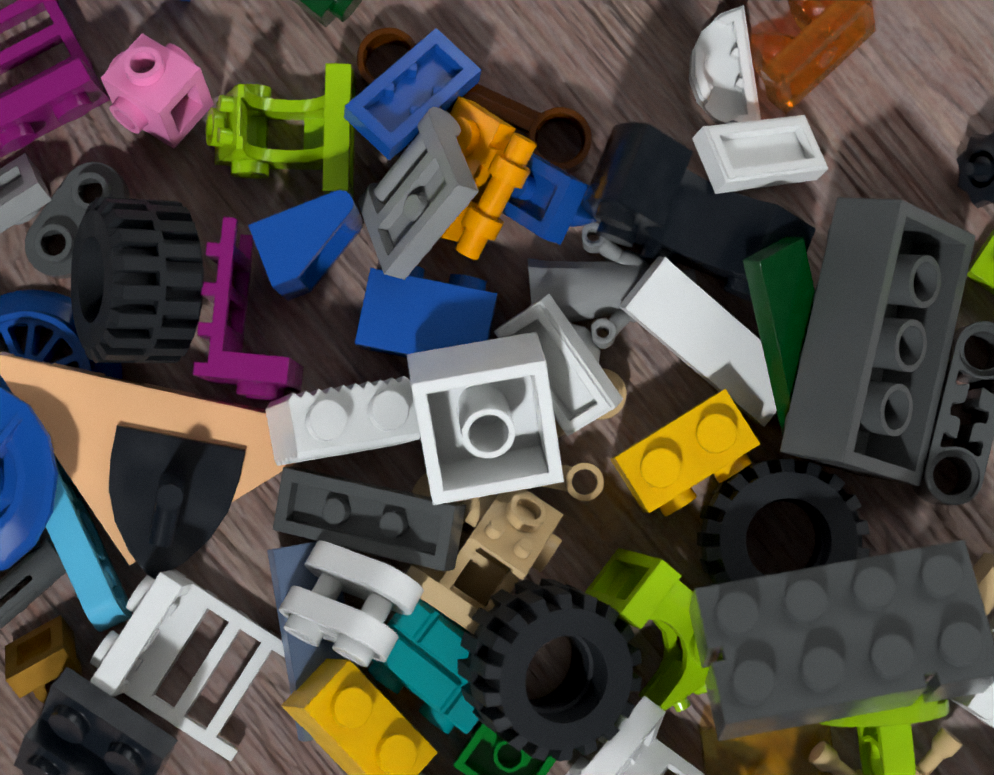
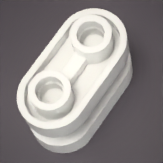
M317 541L304 565L319 579L312 591L299 586H291L279 607V612L288 619L283 628L296 638L316 647L322 638L333 642L332 648L338 654L364 667H368L371 659L386 662L399 638L391 628L384 624L391 610L403 615H411L424 589L411 577L388 564L326 541ZM341 591L366 600L361 610L336 601Z

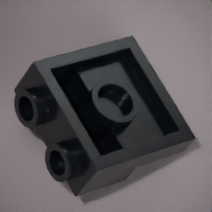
M66 667L51 685L40 718L25 734L14 766L20 769L23 775H161L178 740L69 667Z

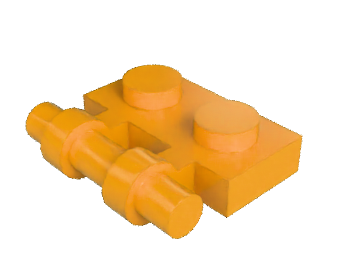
M458 96L450 115L460 126L461 132L456 139L479 192L444 232L441 238L458 242L455 249L459 253L470 259L478 260L488 239L496 240L504 224L500 216L514 189L523 188L531 172L526 166L537 144L521 134L514 133L516 128L476 102Z

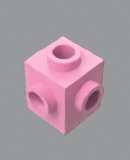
M143 33L126 51L119 53L112 60L108 70L101 77L112 102L109 109L115 119L129 131L139 134L144 130L173 149L214 105L201 68L195 65L191 57L178 46L171 43L163 46Z

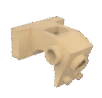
M526 489L480 497L465 519V522L475 529L457 555L455 570L440 571L412 564L406 575L415 580L424 589L421 596L422 600L474 634L479 623L471 618L479 607L489 612L495 606L491 599L492 595L501 589L511 593L515 583L520 578L523 580L531 567L542 572L562 542V539L553 534V531L564 514Z

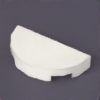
M744 5L720 13L701 32L690 55L689 82L696 102L713 121L719 124L761 120Z

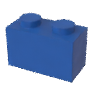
M416 266L405 280L385 275L383 270L370 268L355 344L360 349L407 358V354L489 340L497 303V293L485 291L487 281L466 275L450 274L448 283L424 279L425 269Z

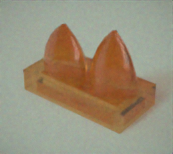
M788 0L790 12L796 24L802 30L796 37L780 32H761L751 35L752 63L756 72L762 78L768 100L786 115L876 32L872 0Z

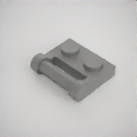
M432 107L426 112L418 123L419 133L379 183L369 184L358 199L360 211L383 273L404 280L479 192L456 139L461 132L460 126L452 115L437 107Z

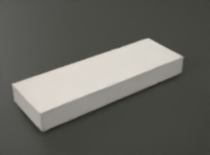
M658 256L619 307L717 391L726 389L737 408L756 424L765 427L777 410L761 340L666 257Z

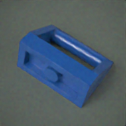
M337 190L248 226L272 287L287 301L312 292L363 228V218L351 195L346 191Z

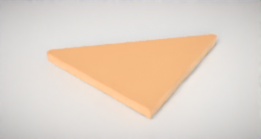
M0 352L1 377L15 396L32 407L51 436L54 455L129 566L136 562V560L129 553L115 523L109 494L110 459L117 425L245 449L240 479L232 502L282 472L283 467H290L295 464L277 466L274 460L265 409L238 403H226L195 396V394L148 383L140 384L105 376L103 373L57 363H45L14 356V354L8 352Z

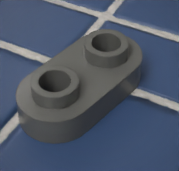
M87 162L75 167L64 179L51 197L52 201L46 204L29 228L25 238L26 256L35 269L52 278H71L74 242L81 220L89 206L83 198L84 190L88 185L100 183L103 188L102 197L130 198L127 183L110 166L99 162ZM63 234L66 240L64 250L58 255H50L47 251L48 240L53 235Z

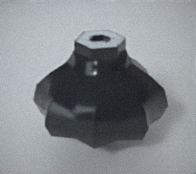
M994 132L988 135L975 133L970 136L966 150L956 158L960 172L957 187L968 194L975 207L981 208L994 204Z

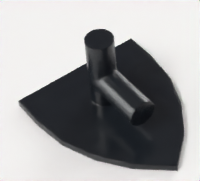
M117 425L109 474V494L114 520L129 553L147 575L156 579L160 572L173 570L185 563L210 540L229 511L239 483L245 449Z

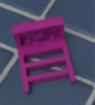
M18 0L0 10V34L47 10L54 23L0 52V75L64 42L71 57L0 93V158L27 146L35 139L84 116L92 109L110 101L106 90L93 70L94 67L83 51L72 25L64 15L58 0Z
M223 217L220 243L207 242L206 256L218 265L216 283L203 282L201 293L202 296L214 303L212 323L198 322L197 330L198 336L210 341L208 363L194 362L193 375L212 383L237 385L236 394L245 395L246 398L274 401L284 397L285 390L301 392L304 367L293 359L281 356L242 353L254 239L252 235L240 234L238 249L236 247L238 219ZM233 272L236 273L235 288L231 286ZM229 309L232 310L231 327L227 326Z

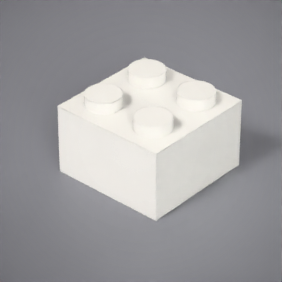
M537 332L407 354L411 388L433 505L564 482L547 364Z

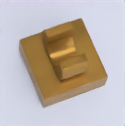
M62 615L5 645V680L19 699L33 691L35 697L45 704L51 688L50 681L58 678L66 667L82 676L81 663L76 658L75 635Z

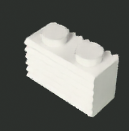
M405 376L397 379L390 378L384 381L377 380L372 383L367 381L359 385L355 383L347 387L342 385L334 389L329 387L322 391L320 389L312 392L304 391L297 395L291 393L270 402L265 409L274 460L277 466L392 447L420 439L411 382Z

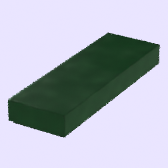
M785 237L743 260L782 436L784 435V423L792 400L799 369V357L804 347L815 292L804 238Z

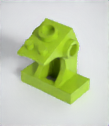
M326 63L325 95L305 100L272 99L271 88L260 84H237L226 95H219L216 108L211 107L209 109L206 120L207 145L215 146L214 165L231 166V176L245 179L268 178L269 169L323 170L322 191L325 195L337 190H343L348 192L353 198L355 128L344 118L345 105L356 97V76L352 65ZM268 120H304L303 150L268 149Z
M618 548L586 589L585 593L610 605L620 613L618 619L631 626L642 629L648 620H652L662 632L664 656L658 670L638 696L640 698L646 696L663 710L673 706L676 712L684 711L691 705L687 696L692 693H707L705 679L710 668L701 667L689 608L694 592L679 581L682 575L663 559ZM677 636L680 638L682 649L677 645ZM720 651V654H719V656H718L717 661H722V660H723V656H722V652H721V651Z

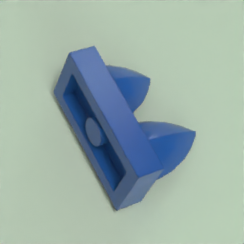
M534 153L526 166L531 172L523 188L514 189L502 212L542 239L560 245L569 227L585 226L597 221L582 206L585 198L584 195L589 185Z

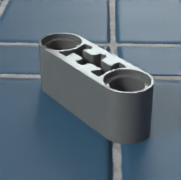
M980 321L954 331L921 485H912L915 493L922 500L931 504L961 505L972 500L982 487L994 439L993 322ZM970 336L982 340L988 349V361L981 370L972 367L964 355V345ZM956 381L962 383L980 382L981 388L969 390L970 384L957 385ZM963 403V411L972 414L970 424L960 425V419L950 415L951 406ZM954 439L953 443H965L966 449L961 447L942 448L941 440ZM944 458L950 460L956 466L959 474L956 487L948 494L941 492L936 487L933 479L935 466Z

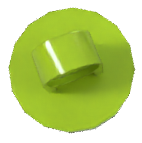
M921 694L911 706L819 723L834 727H857L863 775H916L911 724L947 716L950 712L949 701L944 699L925 703Z

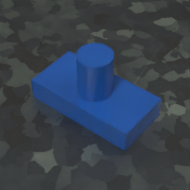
M435 28L346 104L344 118L390 161L419 133L418 123L430 108L437 107L447 111L455 104L458 96L463 97L479 83L482 70L444 34Z

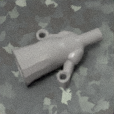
M591 223L585 225L582 229L583 248L589 253L599 252L606 262L545 261L527 258L531 305L547 294H550L570 323L611 316L609 319H598L591 326L592 342L599 349H606L614 343L615 337L629 322H636L619 305L649 269L650 264L640 257L638 253L630 250L624 251L615 242L598 235L596 231L599 223ZM597 235L599 239L597 241H590L588 236ZM694 269L681 270L696 283ZM605 330L609 335L601 338L597 335V332Z

